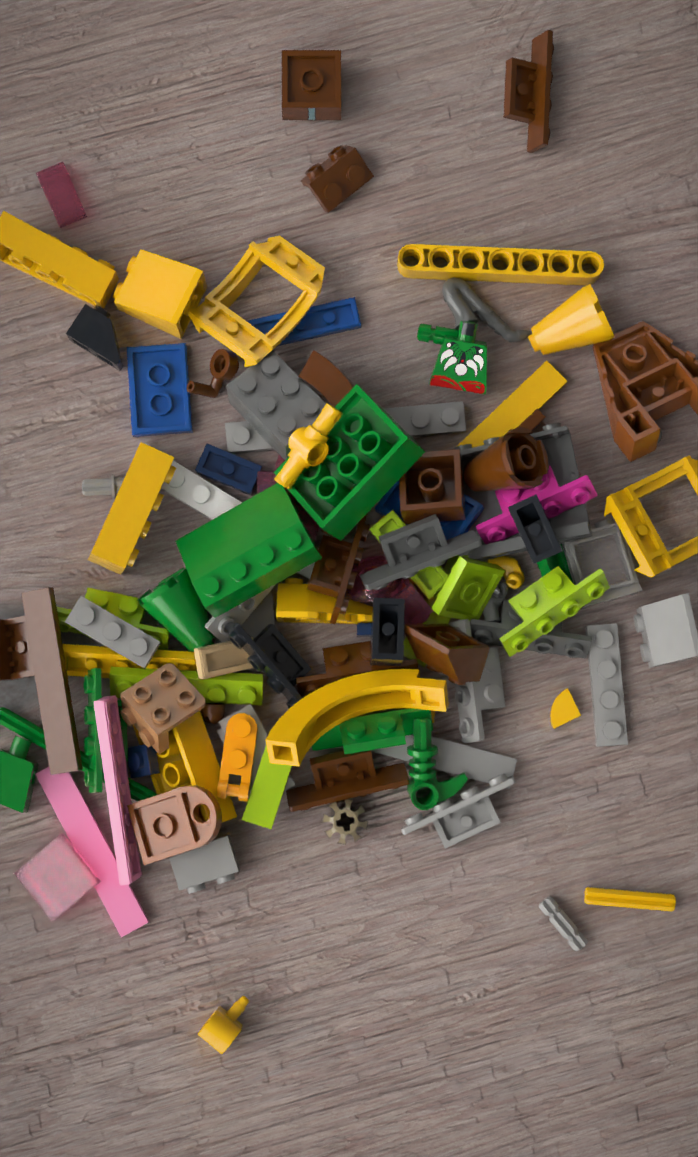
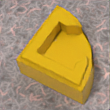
M568 688L560 692L552 704L550 722L553 729L581 716Z

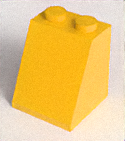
M140 249L137 257L132 256L127 265L126 272L128 275L124 283L120 282L114 291V303L118 310L182 339L191 321L188 311L191 308L196 309L207 289L204 273L198 268Z

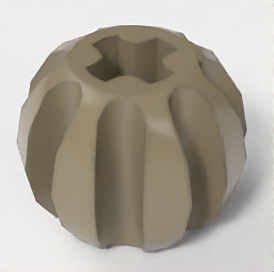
M345 799V808L339 809L336 802L328 805L334 809V816L323 814L322 822H332L333 824L331 829L324 831L329 839L335 832L340 834L337 844L346 845L345 837L348 834L353 836L354 842L361 839L362 837L356 833L357 827H363L367 830L368 821L358 820V815L366 811L362 805L356 811H351L350 805L353 799ZM342 813H347L348 817L354 818V822L350 824L349 830H344L343 826H337L336 821L341 819Z

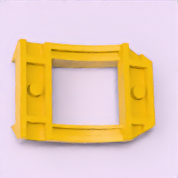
M280 235L270 237L264 243L256 244L252 241L249 244L248 250L233 270L217 287L205 296V301L196 309L191 308L188 311V315L199 334L205 330L245 360L244 367L257 365L290 334L321 293L325 267ZM264 263L303 291L289 311L266 334H263L229 309L255 278Z
M690 455L606 497L604 516L612 514L640 565L634 569L636 572L653 577L698 553V536L667 551L640 502V499L685 475L698 495V460L692 459Z

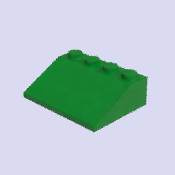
M358 384L335 406L343 415L327 435L329 437L326 442L329 447L327 457L317 466H310L308 469L304 468L291 490H289L324 531L340 541L425 453L423 448ZM288 457V458L276 469V471L274 472V474H275L276 476H277V474L281 471V469L283 468V466L285 465V463L287 462V460H288L290 457Z
M279 483L274 484L175 541L191 582L204 608L214 618L322 558L285 487Z

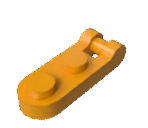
M238 713L228 720L217 787V798L226 799L227 796L238 797V801L248 802L258 733L255 719L248 714ZM230 774L241 776L240 785L229 784Z

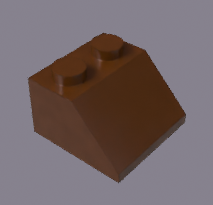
M446 623L405 625L404 632L415 657L426 663L429 670L447 675L449 677L448 680L457 685H466V682L480 681L490 650L489 646Z

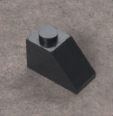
M85 304L66 335L74 344L121 371L123 363L115 327L109 318L111 315L97 305L92 308Z
M373 598L370 665L401 666L404 655L405 599Z

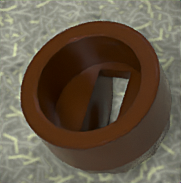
M206 703L205 707L201 709L202 718L206 723L217 724L224 718V703Z

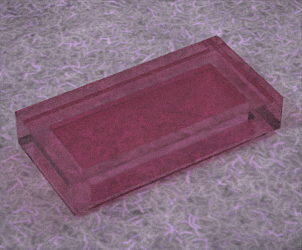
M63 161L36 173L60 228L87 217Z

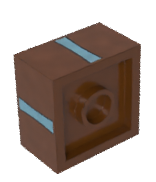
M282 50L283 120H341V50Z

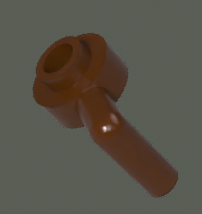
M225 349L217 350L210 361V372L213 376L210 385L189 381L187 392L216 398L220 393L224 380L232 379L239 369L236 353Z

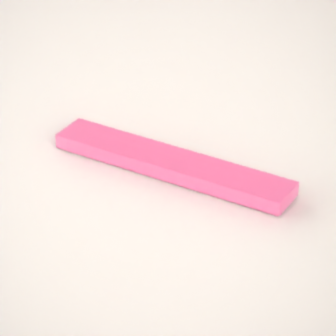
M114 695L105 696L94 701L119 884L129 885L140 878L142 872L137 839L127 805L132 804L117 697Z
M47 767L36 773L35 775L120 936L123 937L149 923L130 884H119L116 857L71 772L50 775V769Z

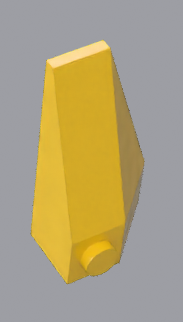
M286 578L285 583H278L277 621L279 623L331 624L329 622L336 598L307 590L308 584H303V579ZM350 599L345 615L339 613L336 624L372 623L373 607Z

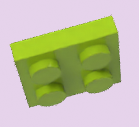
M459 556L431 609L440 616L460 620L469 619V621L471 619L479 620L505 570L496 564Z

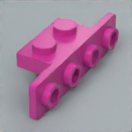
M549 466L548 473L543 475L541 481L544 482L541 485L530 489L496 490L495 494L503 513L476 526L478 534L485 544L503 541L505 538L519 533L508 507L537 494L549 518L556 517L562 512L586 503L598 495L589 476L585 475L560 487L551 466Z

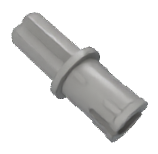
M111 475V479H85L82 481V493L85 496L112 495V499H115L125 477Z

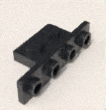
M229 622L225 626L230 633L228 635L229 640L237 648H243L249 655L247 658L249 663L257 671H263L269 678L267 680L268 685L276 693H282L287 698L288 702L286 704L288 708L303 698L294 688L297 684L296 678L304 677L311 670V667L274 624H269L254 639L247 634L239 623Z

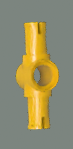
M326 403L312 425L309 424L307 427H300L295 430L288 442V446L291 449L288 454L290 458L277 476H275L274 480L291 490L304 468L308 469L310 466H317L322 463L329 451L326 443L329 439L327 435L342 417L343 413L329 403Z

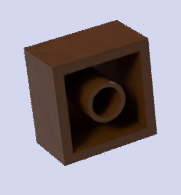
M460 449L425 452L399 479L400 511L404 523L411 524L434 514L438 517L439 522L466 520L464 472Z

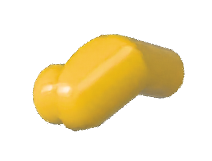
M503 556L487 561L505 570L503 576L509 588L518 589L524 583V573L515 558Z

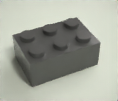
M273 350L257 365L250 366L226 385L229 403L284 460L289 457L288 454L291 451L288 442L292 433L300 427L312 425L326 404Z

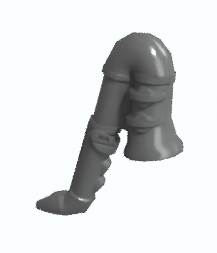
M453 277L446 280L443 284L442 293L444 301L453 313L456 330H459L460 321L478 323L480 319L482 322L486 321L496 334L501 335L509 342H519L532 334L531 331L527 330L513 331L487 303L482 301L472 290L471 285L463 279Z

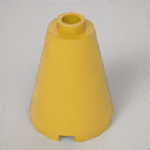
M591 284L582 287L531 327L533 334L528 336L534 351L541 350L543 355L605 342L615 338Z

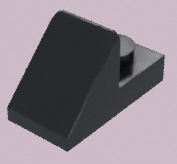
M537 494L508 507L533 564L563 551L550 524L551 521Z

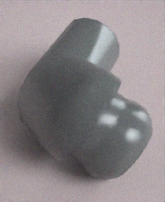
M503 581L498 583L488 604L484 608L485 621L501 622L498 608L508 592V586Z

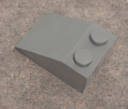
M689 593L644 605L636 609L637 614L634 615V625L637 633L641 632L644 643L640 645L641 657L643 662H648L649 668L683 662L698 657V633Z

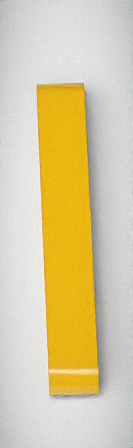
M425 244L405 245L399 251L397 260L399 273L406 278L448 280L455 277L461 278L464 281L584 286L594 284L599 279L604 268L602 257L592 251ZM413 256L419 263L410 267L404 264L403 259ZM441 257L447 260L448 265L439 268L434 265L433 260ZM470 258L475 260L478 266L474 269H468L462 262ZM502 260L506 263L507 268L497 270L492 265V262ZM531 261L536 265L537 269L531 272L523 268L522 263ZM560 262L564 264L566 271L562 273L556 272L552 268V264ZM586 263L591 264L596 272L588 274L583 271L582 265Z

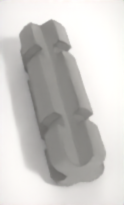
M552 897L545 898L539 904V908L546 916L550 917L549 920L563 938L568 939V944L573 950L579 951L588 943L585 936L581 932H577L578 928L562 909L558 908L559 905Z

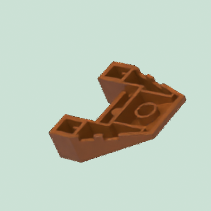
M641 321L614 334L615 338L609 341L593 344L613 439L630 462L656 450L660 428L655 423V420L688 404L698 415V361L696 360V355L689 350L685 353L673 345L672 339L645 321Z

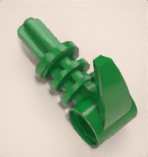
M424 717L414 719L413 745L407 747V754L413 757L409 760V765L413 767L409 770V776L413 778L407 785V792L415 807L420 810H429L436 804L456 794L468 779L464 772L443 782L436 779L437 771L432 769V767L436 766V760L432 757L438 754V747L432 745L431 719ZM422 787L430 788L427 796L422 798L416 797L418 789Z

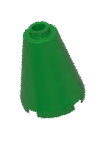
M182 568L163 579L152 589L153 592L149 589L137 599L139 604L190 652H193L195 648L214 644L212 639L215 636L205 628L210 618L191 582L186 568Z

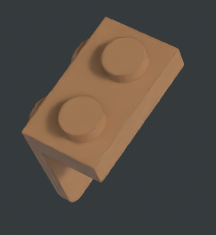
M172 663L163 665L120 693L122 702L120 713L127 725H134L139 731V736L147 747L152 746L159 754L169 748L168 732L203 709L206 705L205 698Z

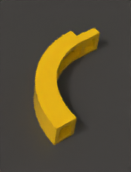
M387 669L361 673L327 684L295 703L272 727L265 740L269 762L300 767L308 750L321 736L335 726L366 713L400 708L446 712L449 705L447 681L420 678V671L418 669Z

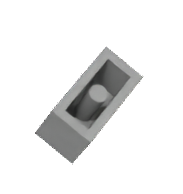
M230 835L215 839L206 846L169 858L179 891L187 888L188 894L205 889V882L214 879L217 880L218 884L235 879L234 873L240 871Z

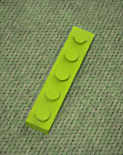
M111 667L109 673L110 696L116 695L117 698H121L120 693L157 669ZM179 670L205 698V703L263 704L264 674L229 673L208 679H199L197 671Z

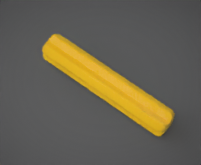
M587 887L584 891V902L590 905L674 911L676 907V897L672 894Z

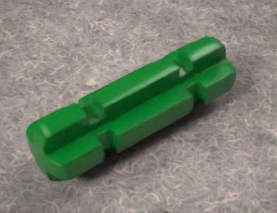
M420 324L417 333L419 341L429 342V340H433V343L442 345L445 335L457 337L459 330L439 326L431 328L432 325Z

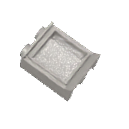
M612 519L595 523V528L591 529L593 535L591 537L560 543L562 544L574 585H577L601 568L610 586L600 598L592 600L580 608V610L627 595H636L643 591L636 571H634L635 568L627 541L617 523H613Z

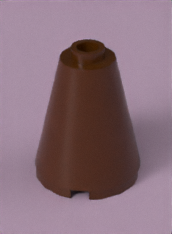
M518 427L511 429L465 465L464 481L473 491L530 489L541 485L544 482L541 481L543 475L547 474L549 469L548 456L541 440L535 441L530 435L534 432L528 428Z

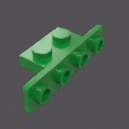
M93 668L88 670V675H85L83 682L84 693L88 694V706L84 708V723L88 725V737H85L84 753L86 756H89V768L85 769L84 782L85 786L89 787V793H100L103 790L102 758L94 701L102 698L101 668ZM117 700L125 759L127 762V723L124 721L120 713V711L122 710V702L121 700Z
M408 708L351 718L321 736L312 745V750L317 751L343 746L344 754L405 745V736L413 734L414 719L419 717L430 718L431 731L433 730L431 710Z

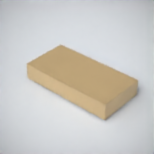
M231 641L194 649L199 679H208L254 668L247 659L249 657L247 652L243 648H237Z

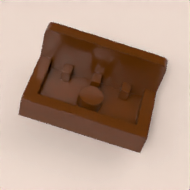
M347 145L337 146L328 154L329 158L326 161L310 167L305 172L307 176L301 180L302 184L311 190L325 212L329 213L374 177L355 147Z
M25 615L0 620V681H14L35 677Z

